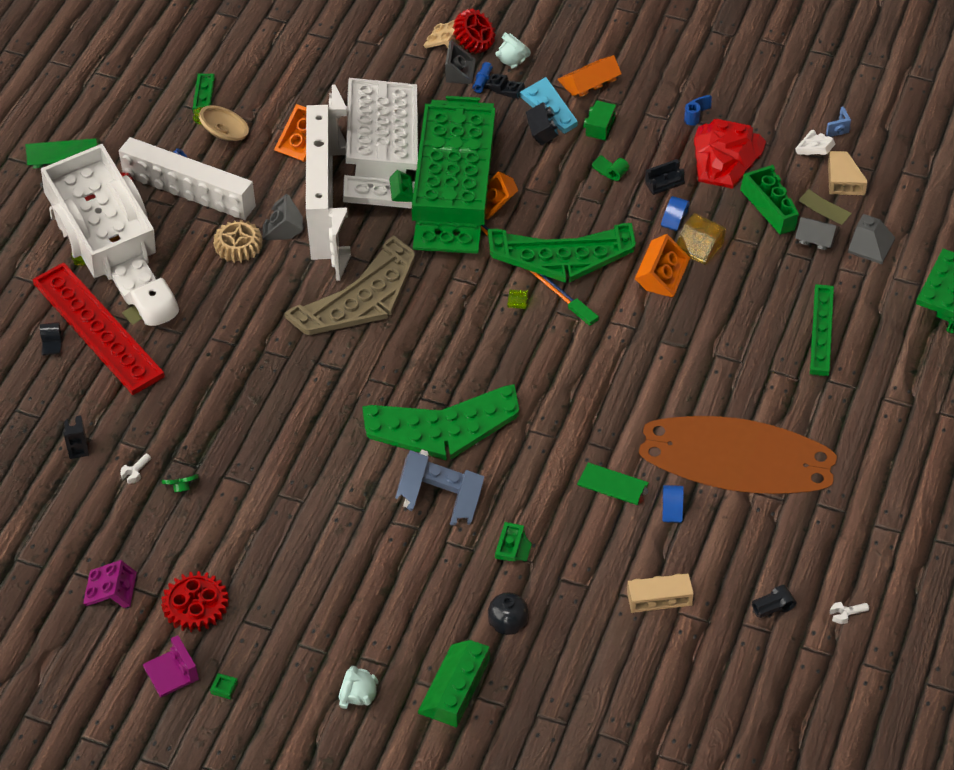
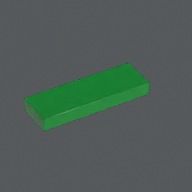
M198 73L192 108L193 113L199 114L203 107L212 104L215 74Z

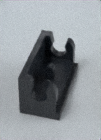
M678 159L646 170L645 184L653 195L685 184L684 169L679 168L680 162Z
M81 415L76 416V424L74 426L69 425L68 419L64 422L65 432L63 434L70 459L89 456L87 437Z

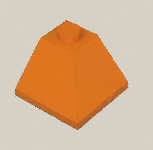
M499 171L489 180L486 220L491 218L518 192L514 179Z

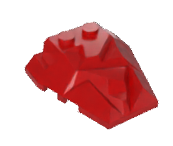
M714 119L710 124L699 126L694 137L698 182L733 189L743 178L745 171L753 167L754 161L762 157L766 140L760 134L753 133L751 125Z

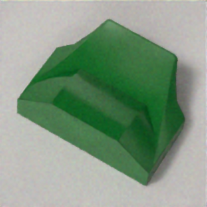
M504 522L495 552V559L507 561L528 560L532 543L525 535L524 525Z

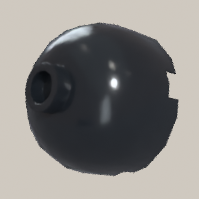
M506 592L497 595L490 602L488 622L498 633L505 635L516 634L520 629L527 626L529 620L528 606L519 595Z

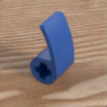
M712 96L699 97L685 105L684 121L686 124L696 125L699 123L700 111L711 108Z
M672 196L665 210L661 226L678 231L682 216H686L690 201Z
M663 485L662 521L682 523L683 486Z

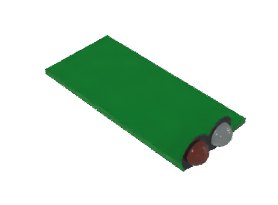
M589 462L577 483L578 486L635 505H639V503L644 501L643 495L648 493L647 486L649 484L647 481Z

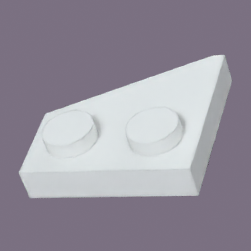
M811 130L795 149L797 155H826L833 148L835 142L833 138L822 133L817 135L815 130Z

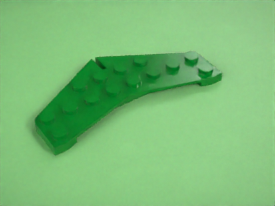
M632 223L614 225V229L580 238L547 240L507 234L506 230L488 229L489 250L492 258L565 283V270H568L570 283L634 252L636 244Z
M515 384L503 386L443 410L378 405L362 406L366 436L369 439L419 453L421 450H425L429 456L447 460L446 445L449 446L450 458L453 459L519 416Z

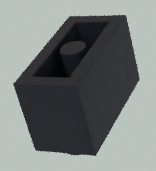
M542 102L526 112L532 136L540 145L559 136L557 131L558 124L553 117L555 113L550 106L547 107Z

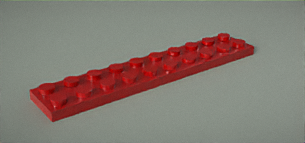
M64 262L32 279L36 288L132 395L165 377L162 369Z

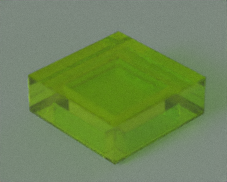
M509 289L507 307L526 309L528 291Z

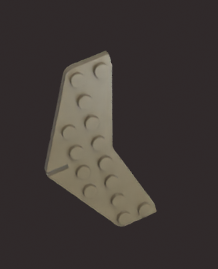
M392 236L384 243L381 252L358 280L344 290L305 306L297 305L284 313L285 318L307 335L387 319L388 314L392 315L414 264L415 252L397 237Z

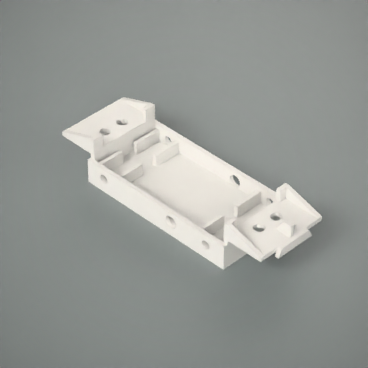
M332 85V94L329 93V107L328 105H307L306 217L311 260L331 259L332 267H335L336 281H340L350 259L351 249L350 246L339 247L338 232L345 217H348L347 208H333V155H346V141L339 129L338 118L347 116L348 106L345 105L336 85Z

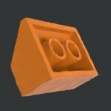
M612 55L558 78V81L572 96L579 94L581 97L588 94V90L591 88L596 90L603 87L602 83L606 81L607 83L616 81V77L622 73L615 56Z
M668 234L651 240L635 280L646 291L674 297L690 257Z

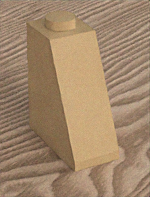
M830 151L828 158L829 194L865 195L867 179L849 153Z

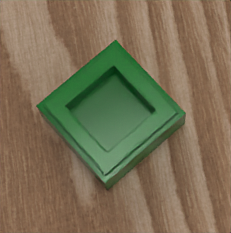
M218 673L210 693L231 699L238 684V678Z

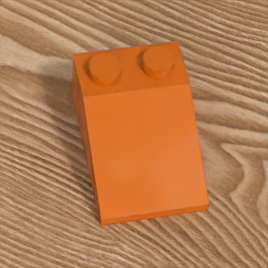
M296 104L274 148V151L303 162L306 161V107Z

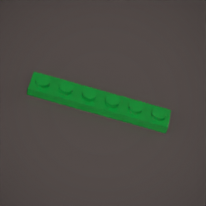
M815 284L810 357L811 375L829 376L834 286Z

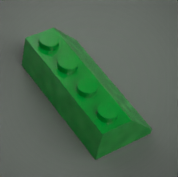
M100 139L25 144L27 165H32V168H43V164L51 165L100 145Z
M472 640L451 644L418 710V714L458 727L490 661V647Z

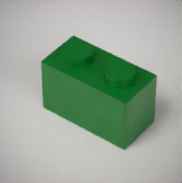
M596 100L594 106L590 107L589 118H585L583 128L586 129V136L606 140L616 118L615 104Z

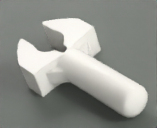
M145 454L134 466L124 465L121 468L122 481L127 475H130L127 478L128 484L138 482L141 479L139 471L151 460V456Z
M837 602L831 607L830 614L839 612L841 615H834L832 621L839 624L848 623L849 615L869 611V605L863 603L845 607L842 602Z

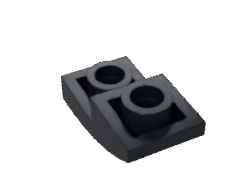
M492 74L485 83L488 89L517 99L520 96V92L525 89L524 82L509 81L507 75Z

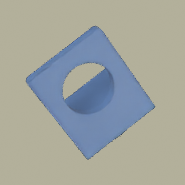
M844 107L840 109L838 121L828 122L826 136L832 137L849 133L851 119Z

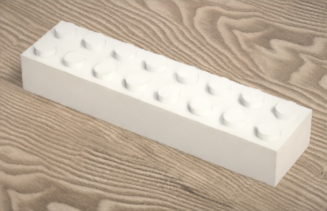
M131 137L119 149L123 173H130L134 180L143 184H148L246 220L256 207L253 181Z

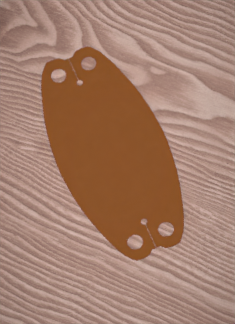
M686 416L654 420L645 424L643 429L646 440L640 445V456L663 470L694 482L732 491L766 494L810 492L825 489L833 484V474L830 470L831 466L836 463L837 455L828 447L812 439L780 427L731 417ZM661 426L665 429V433L658 436L653 433V429ZM651 447H657L661 450V454L653 457L648 451ZM817 452H823L827 455V459L819 462L814 456ZM819 473L823 475L824 480L821 483H815L812 481L811 476Z

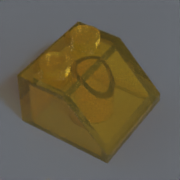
M694 213L685 223L676 243L690 258L706 265L724 244L726 228Z

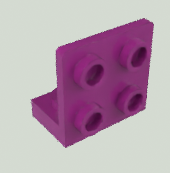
M122 560L91 570L83 604L88 606L111 598L123 608L129 607L131 605L137 572Z
M178 635L171 638L172 647L170 652L143 664L148 677L160 697L199 680L196 665Z

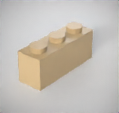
M689 574L656 576L648 579L628 581L627 595L631 613L692 606L693 590Z

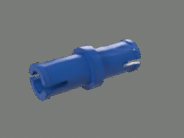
M484 62L481 70L476 75V81L472 86L476 93H481L485 83L489 80V74L493 69L489 62Z

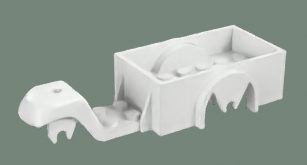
M103 144L41 168L44 193L52 205L50 206V217L52 221L56 219L59 230H62L64 238L68 236L73 257L81 256L94 279L102 275H106L108 280L113 279L125 302L128 305L133 304L136 306L145 325L156 326L175 318L179 312V307L174 294L163 278L156 279L147 265L149 263L148 256L156 253L154 229L148 220L142 198L132 180L127 175L122 177ZM92 194L95 195L96 198L86 201L84 198ZM116 236L120 237V240L116 242H111L109 240ZM151 291L156 293L154 296L149 295Z

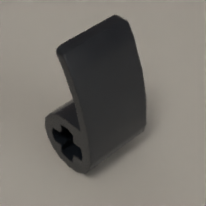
M60 323L40 324L41 354H60Z

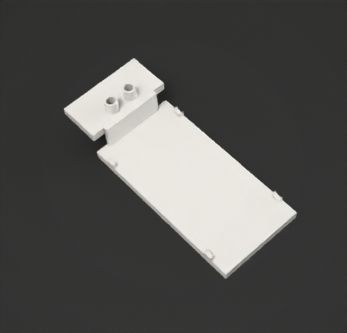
M349 78L346 163L356 164L355 176L344 175L343 202L412 208V202L392 201L389 178L396 170L406 174V169H417V84ZM412 181V188H413V192H414V184H415V182Z

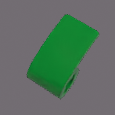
M602 155L592 163V167L596 171L613 181H619L630 168L628 162L623 158H618L614 163H611Z

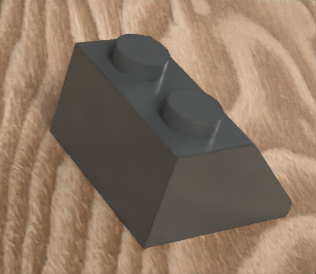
M801 217L795 238L799 239L801 244L810 245L811 242L817 244L816 248L827 250L828 247L833 248L840 226Z

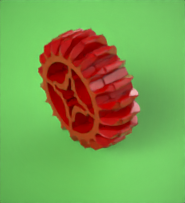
M479 9L464 10L457 15L452 27L454 29L453 34L457 36L455 40L460 42L459 45H463L464 50L468 49L470 53L474 52L475 54L488 50L494 43L496 36L494 33L495 28L492 27L493 23L489 22V17L486 18L484 13L480 14Z

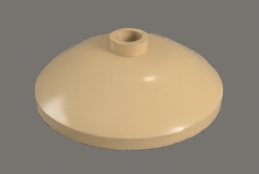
M210 105L203 107L199 113V119L203 127L216 138L226 141H239L245 139L249 133L247 123L229 109Z

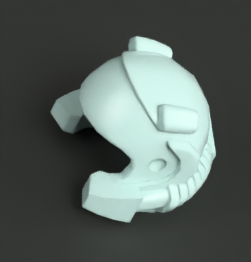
M505 32L501 38L504 39V42L499 47V51L496 52V56L499 57L502 63L511 66V69H515L530 56L531 51L511 33L507 34Z
M351 666L346 671L338 696L340 708L347 709L349 703L370 705L375 699L377 692L376 684L379 681L374 674L371 675L365 669Z

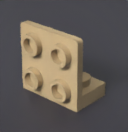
M454 20L449 23L436 25L423 46L430 48L445 44L448 48L450 40L459 45V40H455L457 36L453 34Z

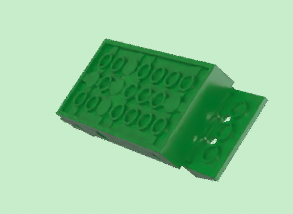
M446 96L447 101L432 100L431 104H425L412 199V221H416L413 250L478 254L481 225H485L495 129L494 103H479L480 98ZM439 230L442 232L440 233V235H437L435 231ZM453 232H460V234L455 236Z

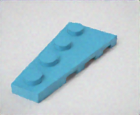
M547 77L520 92V98L532 108L542 102L547 107L550 106L555 113L553 117L558 124V129L565 134L578 126V121Z

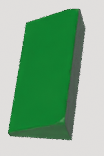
M396 170L389 178L391 199L396 202H412L413 188L411 176Z

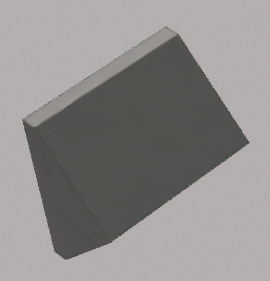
M453 40L449 41L445 63L446 82L470 84L473 80L476 59Z

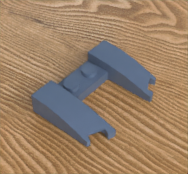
M410 450L405 459L395 498L398 499L401 495L410 502L407 509L412 511L421 482L457 493L450 525H456L457 519L467 518V523L471 524L484 476L468 470L462 474L428 462V456Z

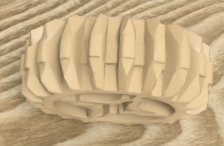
M234 220V223L227 222L226 226L221 225V229H217L216 234H214L213 244L217 255L221 259H225L227 262L232 260L233 263L236 261L242 263L243 260L249 262L250 257L255 258V255L259 254L260 249H262L263 239L259 228H256L255 224H250L249 221L244 223L243 220L240 222Z

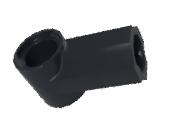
M779 585L771 591V594L752 601L754 613L759 618L779 610L781 612H788L797 604L786 585Z

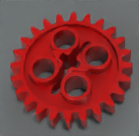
M200 571L197 572L196 576L189 572V577L181 574V580L174 578L175 584L168 583L169 590H164L165 596L161 597V606L164 617L168 618V623L173 622L175 628L181 625L182 631L189 627L190 632H192L197 627L198 631L201 632L202 626L209 629V623L217 625L216 618L222 620V613H227L226 607L229 606L228 592L226 586L222 585V580L217 581L215 575L209 578L208 572L204 576H201Z

